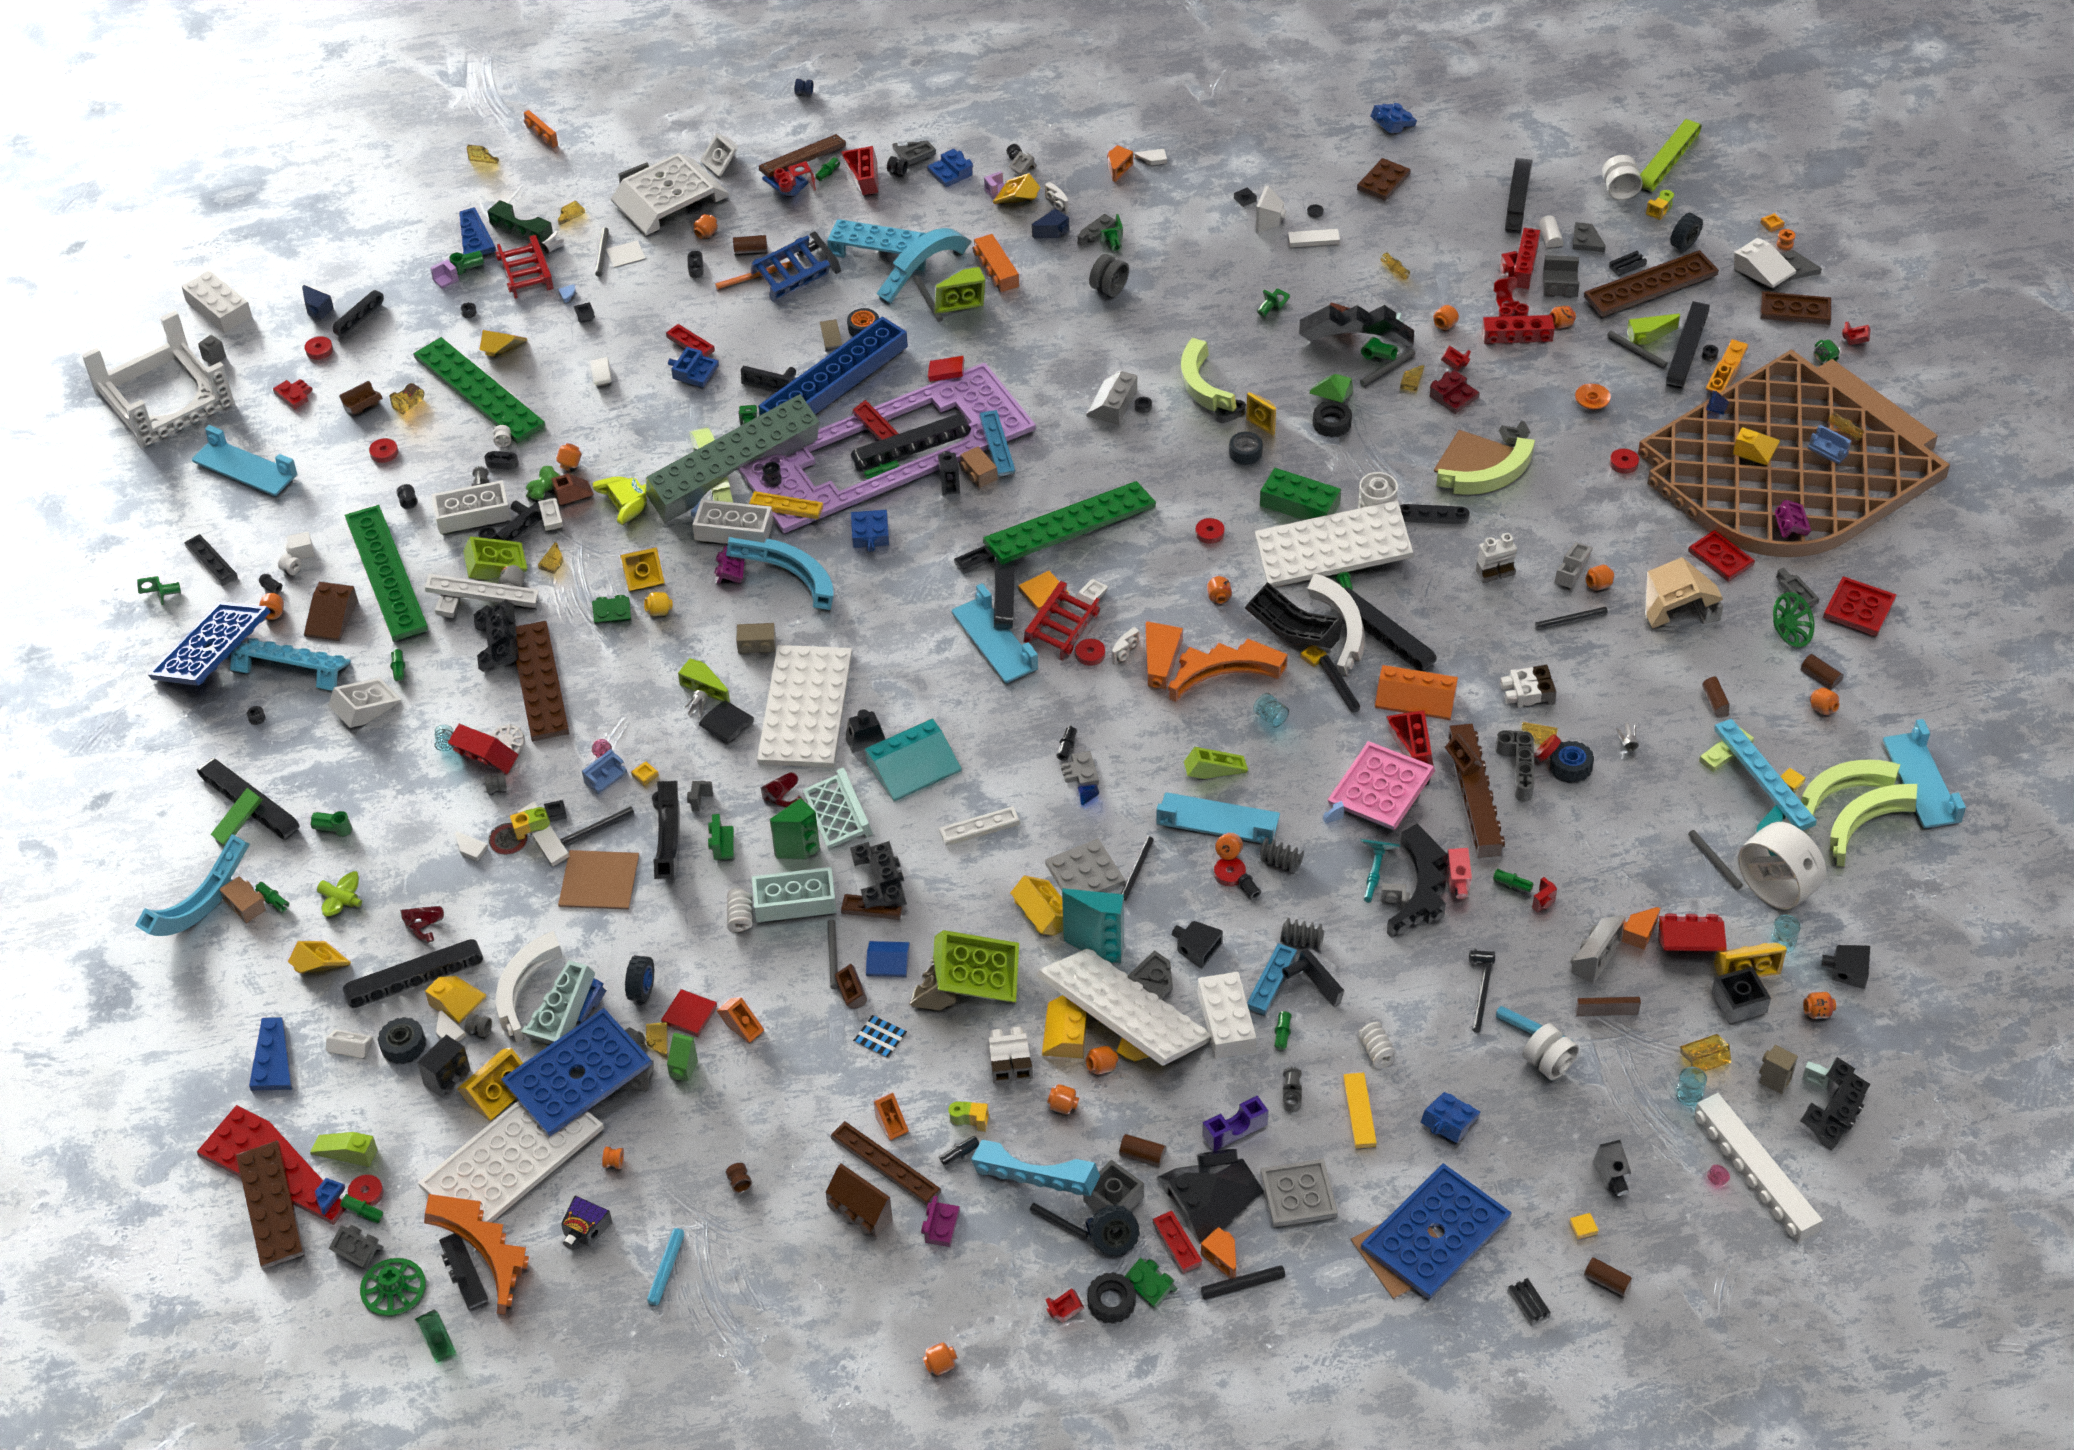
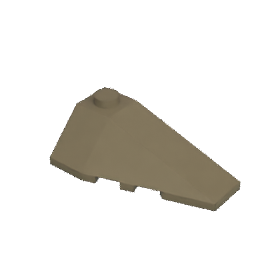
M932 957L930 961L933 964L928 970L924 971L922 975L924 980L921 986L916 985L909 1004L912 1007L942 1010L956 1002L957 994L938 991L934 958Z

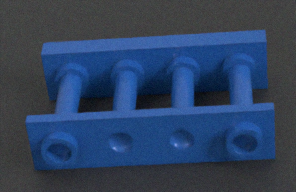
M808 235L803 238L800 237L795 242L762 258H757L752 262L750 273L753 275L760 272L771 286L769 297L772 301L829 274L830 263L827 259L818 262L807 248L810 238ZM802 251L813 266L804 269L794 254ZM788 258L799 273L790 276L780 261ZM774 265L785 280L776 283L766 268Z

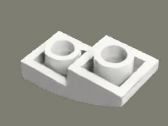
M1051 182L1045 184V198L1054 202L1055 209L1065 214L1069 213L1068 198L1063 191Z
M608 357L592 360L591 370L594 386L607 385L611 382Z
M1136 627L1127 631L1113 647L1112 663L1114 665L1126 660L1129 657V649L1139 644V630Z

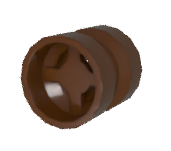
M744 1163L732 1164L725 1171L728 1180L731 1181L732 1191L735 1193L744 1192L752 1186V1180L747 1175L748 1171Z

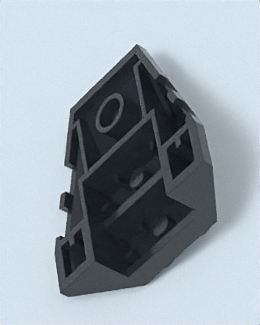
M1243 1158L1238 1159L1236 1162L1211 1166L1193 1165L1175 1168L1157 1177L1167 1195L1173 1193L1189 1218V1229L1199 1244L1218 1227L1223 1230L1226 1225L1237 1218L1240 1212L1244 1209L1246 1210L1264 1193L1263 1188Z

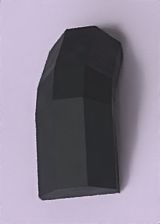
M1268 582L1245 606L1248 612L1273 633L1288 641L1332 649L1340 639L1342 629L1340 617L1308 613L1294 605Z

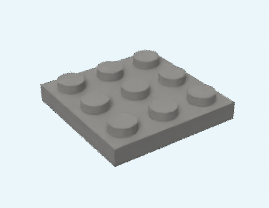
M1099 838L1045 859V865L1061 890L1066 888L1107 893L1125 885L1124 877Z
M1324 1159L1261 1168V1178L1274 1227L1338 1218V1211Z

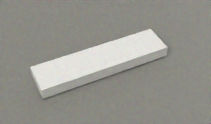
M532 802L517 812L520 813L537 808L538 806L535 802ZM550 825L544 830L531 832L553 867L570 857Z
M1012 806L941 827L939 832L945 846H949L1020 825V820Z

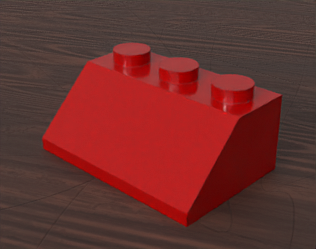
M1667 913L1665 916H1659L1658 940L1664 950L1727 951L1724 921L1719 915L1706 914V917H1698L1697 914L1677 916V914Z

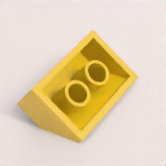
M1024 875L1010 892L1015 899L1014 902L1024 910L1025 916L1034 923L1036 931L1040 934L1055 936L1063 932L1061 895L1049 880Z
M1775 942L1716 952L1714 966L1718 976L1748 967H1753L1758 977L1781 974L1787 949L1786 946Z
M1063 995L1048 1002L1042 1056L1083 1058L1088 1013Z
M512 1048L502 1049L461 1084L457 1090L473 1109L491 1121L516 1099L502 1083L501 1079L522 1065L523 1062Z

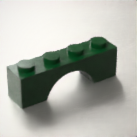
M499 200L487 211L489 222L493 226H497L530 241L529 236L536 235L539 245L553 233L551 222L540 217L530 220L517 219L514 215L513 205Z

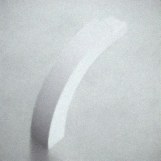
M1314 573L1307 588L1310 598L1324 602L1334 608L1347 625L1346 643L1337 663L1339 673L1347 676L1349 669L1352 670L1354 666V661L1361 662L1364 652L1365 632L1360 612L1353 598L1343 587L1327 577Z
M554 931L534 939L517 952L505 967L498 982L496 1007L502 1030L507 1029L509 1036H514L516 1043L524 1040L521 1026L516 1016V1002L520 990L538 969L562 958L560 945Z

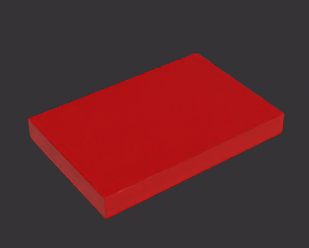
M1715 530L1688 548V552L1728 582L1752 567L1755 563L1753 558Z

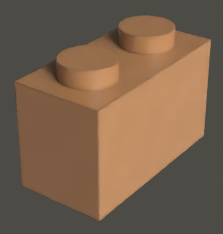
M979 446L960 454L961 462L959 466L962 472H966L971 482L975 483L979 488L998 480L997 466Z
M240 876L219 889L223 901L245 923L266 911L263 895L259 891L256 893L248 880L244 881Z

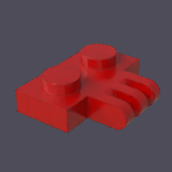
M302 379L292 384L286 380L273 388L274 394L294 410L309 401L306 395L313 390Z

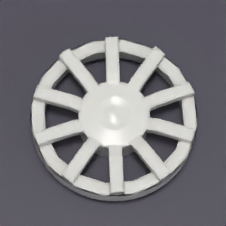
M511 724L499 726L490 735L499 739L511 749L514 746H518L514 750L517 754L523 749L525 744V736L521 729ZM517 732L520 733L519 736L513 737ZM521 739L520 744L517 743L515 740Z

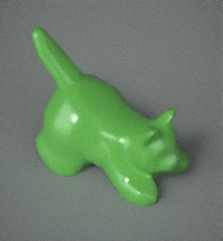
M543 466L539 472V479L529 482L526 486V490H528L526 497L542 501L544 494L553 490L551 478L560 475L554 471L552 466Z

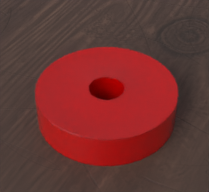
M323 336L309 339L304 346L307 357L313 360L325 359L333 352L331 340Z
M381 438L374 441L369 447L370 457L378 463L392 461L398 455L396 442L389 438Z
M1621 448L1612 452L1609 463L1614 471L1628 474L1638 468L1639 456L1630 449Z
M1205 518L1196 524L1195 535L1203 543L1214 544L1221 541L1224 537V525L1217 519Z
M1084 639L1075 648L1076 659L1081 664L1087 666L1100 664L1105 658V646L1097 639Z
M1556 734L1551 735L1539 746L1534 753V757L1539 762L1544 761L1556 750L1561 743V739Z
M1238 858L1232 860L1220 859L1214 866V877L1223 886L1233 887L1239 885V877L1246 874V866Z
M373 1175L358 1176L348 1187L349 1196L362 1202L365 1200L371 1206L376 1205L383 1197L382 1183Z

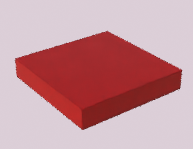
M964 355L930 361L928 370L929 382L963 377Z
M680 989L662 1017L661 1022L664 1025L698 1037L718 1007L717 1002Z

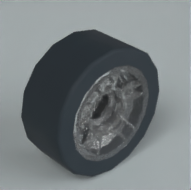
M1245 431L1231 437L1229 455L1233 461L1247 465L1257 462L1262 457L1263 442L1257 434Z

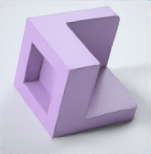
M1001 171L984 177V190L994 199L1004 186L1003 173Z
M448 259L430 268L433 281L442 289L459 281L457 269Z

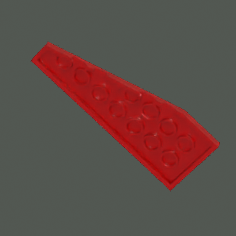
M238 1105L231 1110L197 1150L199 1157L241 1178L236 1155L278 1141L281 1147L293 1205L332 1225L337 1222L346 1210V1208L340 1207L342 1200L338 1198L325 1215L322 1214L315 1198V1190L323 1182V1179L270 1121Z

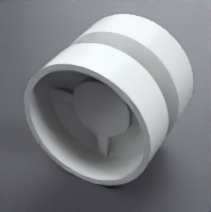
M1617 155L1607 160L1602 167V176L1612 198L1616 200L1630 199L1641 190L1643 185L1642 178L1632 157Z
M1373 472L1365 475L1359 485L1358 509L1396 501L1397 481L1391 475L1382 472Z
M1548 1023L1532 1035L1524 1047L1522 1056L1534 1067L1539 1066V1071L1547 1078L1556 1080L1573 1064L1579 1053V1046L1570 1038L1563 1037V1033L1551 1023Z

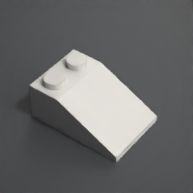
M1760 238L1754 239L1734 252L1735 270L1772 288L1796 274L1793 266L1770 243Z
M381 678L334 687L328 706L351 728L367 724L401 703V699Z

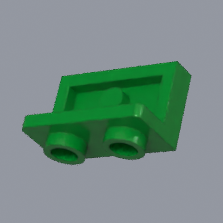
M626 595L614 596L615 598L611 599L597 597L596 600L592 601L594 624L632 620L630 598L626 597Z
M712 814V822L708 823L709 834H712V838H708L709 850L713 851L714 860L733 859L734 827L722 826L720 814Z
M1139 1258L1124 1277H1128L1130 1282L1133 1283L1134 1288L1154 1307H1157L1170 1291L1175 1292L1178 1288L1173 1284L1174 1279L1165 1272L1162 1274L1158 1270L1159 1265L1150 1258L1148 1260Z

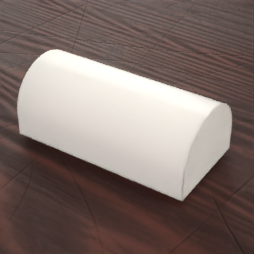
M1553 216L1543 217L1539 222V228L1546 248L1563 246V239L1556 219Z

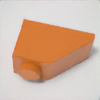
M1116 145L1107 155L1112 181L1116 182L1133 165V151Z
M1655 907L1631 914L1628 921L1624 924L1621 942L1645 950L1658 922L1661 908Z
M742 997L731 998L716 1010L725 1024L748 1043L764 1031V1028Z
M1218 1227L1201 1243L1200 1255L1228 1278H1235V1240L1229 1232H1224Z

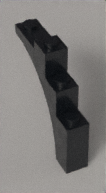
M1328 305L1300 319L1299 335L1310 342L1333 334L1365 333L1387 337L1407 347L1414 345V330L1396 319V312L1386 305L1371 312L1358 305L1344 312Z
M1418 823L1401 833L1400 845L1408 853L1415 867L1417 885L1406 906L1388 920L1387 934L1391 938L1398 934H1403L1413 925L1420 924L1422 920H1425L1429 925L1434 921L1441 920L1445 915L1446 903L1439 896L1445 891L1447 878L1440 871L1446 865L1447 853Z

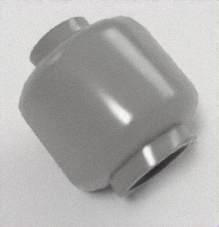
M516 565L504 567L500 574L499 584L522 587L525 574Z

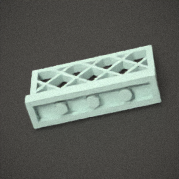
M844 767L837 770L838 775L803 789L808 804L814 811H816L819 804L826 806L823 813L816 811V819L828 849L865 834L866 838L873 835ZM838 783L835 791L828 789L829 785ZM815 791L820 792L818 798L809 796L810 793ZM825 793L832 795L829 802L822 800ZM837 796L845 798L841 805L834 803ZM831 807L839 809L835 816L828 814ZM843 810L851 812L848 819L840 817ZM825 818L833 820L829 827L822 825ZM837 821L845 823L842 830L834 828ZM849 825L857 826L858 830L853 832H847ZM831 833L839 834L837 839L829 842L828 838Z

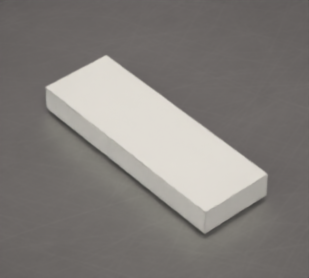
M1338 229L1288 232L1290 248L1340 244Z

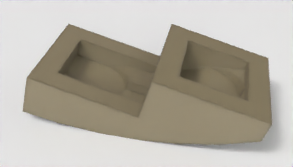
M837 319L821 321L820 328L825 351L842 346Z

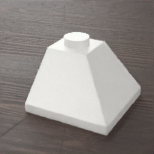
M716 133L700 161L717 176L721 177L737 151L738 145L730 138Z
M1265 186L1256 206L1257 233L1279 226L1281 220L1285 219L1286 216L1283 200L1269 186Z

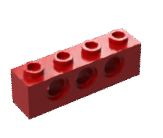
M1523 228L1513 276L1517 278V288H1530L1539 246L1540 230Z
M1552 315L1483 317L1482 335L1484 344L1553 342L1555 328Z

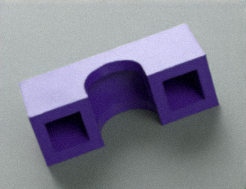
M1257 1095L1239 1104L1238 1112L1229 1119L1225 1120L1220 1113L1204 1121L1202 1137L1212 1151H1216L1267 1126L1269 1110Z

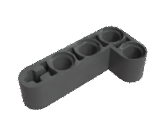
M1502 730L1497 734L1495 750L1499 755L1515 757V797L1522 802L1530 801L1534 789V737L1527 731Z

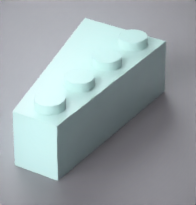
M569 960L555 980L554 987L550 993L547 992L543 998L544 1002L538 1011L535 1010L531 1016L532 1020L521 1032L529 1039L551 1045L574 1029L595 972L587 965Z

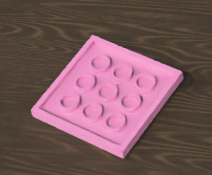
M1368 741L1328 798V803L1333 806V804L1342 801L1344 811L1396 830L1434 774L1435 768L1432 765Z

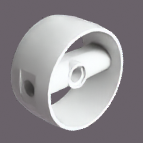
M1774 822L1762 828L1743 845L1738 854L1739 869L1749 888L1761 900L1779 909H1791L1805 901L1821 886L1826 877L1825 861L1817 845L1806 833L1789 823ZM1768 849L1778 856H1770Z

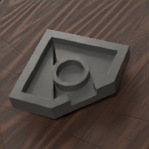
M1155 950L1128 975L1129 979L1139 982L1146 991L1156 994L1159 997L1158 999L1161 1000L1173 989L1170 961Z

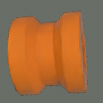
M1790 229L1779 231L1777 247L1782 250L1792 249L1795 239L1794 231Z
M606 1146L602 1157L603 1168L612 1166L616 1169H621L624 1161V1149L618 1148L615 1150Z

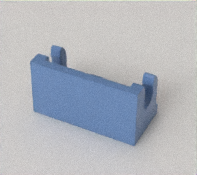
M1819 425L1816 434L1812 433L1808 449L1839 465L1848 456L1852 440Z
M610 749L582 770L584 784L597 794L601 793L627 773V769L621 765L624 761Z

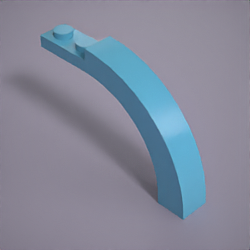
M949 228L935 229L923 234L907 246L893 262L895 268L876 294L891 304L912 273L927 258L943 250H955L963 255L972 241Z
M729 537L726 556L763 561L791 571L808 586L814 608L831 610L833 601L831 579L822 565L813 557L794 546L766 538L765 543Z
M231 834L212 870L203 883L189 897L177 905L163 910L144 908L135 926L149 935L168 936L182 932L201 921L223 899L219 889L233 880L231 877L250 844Z

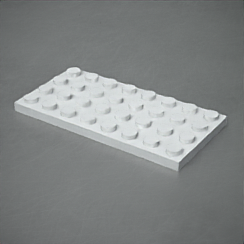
M1398 500L1255 531L1266 579L1273 587L1311 580L1314 573L1325 577L1414 557Z
M777 645L757 757L758 764L834 768L852 648Z
M1082 950L1038 971L1037 977L1162 1066L1211 1041L1210 1033L1204 1027L1191 1021L1188 1016L1181 1014L1172 1005L1158 999L1159 997L1156 994L1146 991L1142 984L1129 979L1125 972L1115 968L1109 961L1098 956L1093 950Z
M517 1101L420 1180L418 1184L428 1195L434 1194L481 1201L480 1210H484L482 1221L492 1223L600 1133L604 1126L597 1118L586 1111L549 1137Z

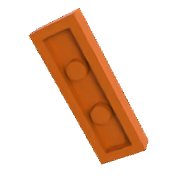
M530 110L524 112L525 126L530 128L536 136L542 138L552 148L558 146L556 132Z

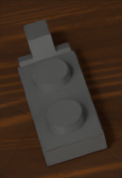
M1103 214L1080 231L1077 235V243L1083 246L1088 241H1097L1100 238L1101 230L1116 227L1115 219Z
M1784 567L1778 570L1776 578L1786 592L1800 595L1808 603L1809 607L1819 603V597L1797 574L1790 575ZM1800 603L1799 606L1804 610V606Z

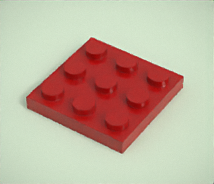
M1843 576L1824 612L1823 618L1878 636L1897 594Z

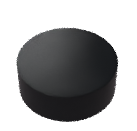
M1139 397L1135 400V410L1137 412L1147 413L1151 411L1152 400L1150 398Z

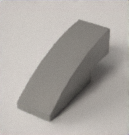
M1575 542L1564 556L1563 563L1557 569L1554 583L1572 589L1584 569L1593 547Z

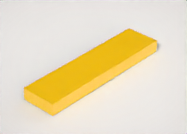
M754 491L749 502L751 505L772 507V512L819 519L824 507L823 502Z
M1364 1072L1343 1074L1355 1149L1376 1147L1377 1142Z

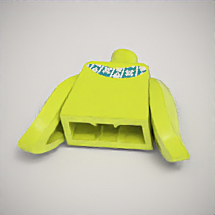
M617 476L592 483L593 489L596 492L608 495V498L619 511L617 522L621 525L637 517L647 505L646 484L640 485L636 478L628 479Z

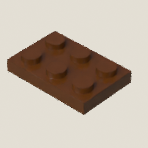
M1382 158L1357 184V190L1386 201L1410 175L1411 169Z

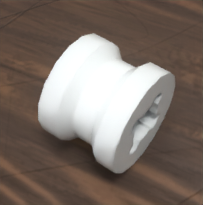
M505 425L496 426L493 430L494 444L498 447L509 446L511 443L510 428Z
M286 553L279 559L278 567L282 571H287L290 575H296L301 568L302 562L299 558H293L291 554Z

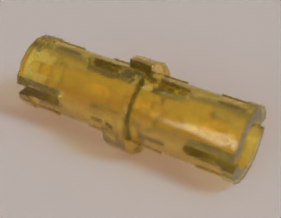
M1387 252L1380 258L1381 262L1386 264L1391 272H1395L1403 280L1409 277L1410 271L1402 265L1401 261L1394 259Z
M1836 412L1831 414L1828 419L1829 423L1837 426L1841 432L1851 435L1856 440H1859L1864 434V430L1855 426L1851 420H1846Z

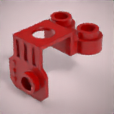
M806 161L788 167L787 172L782 168H778L774 172V180L779 183L781 192L791 191L793 186L796 185L795 177L803 174L807 175L809 184L813 191H816L815 177ZM798 167L804 168V170L801 172L795 171V169Z
M1515 277L1498 279L1494 282L1493 291L1496 293L1495 300L1499 307L1498 317L1512 316L1513 314L1516 316H1528L1529 306L1519 301H1514L1512 297L1513 290L1517 288V278Z

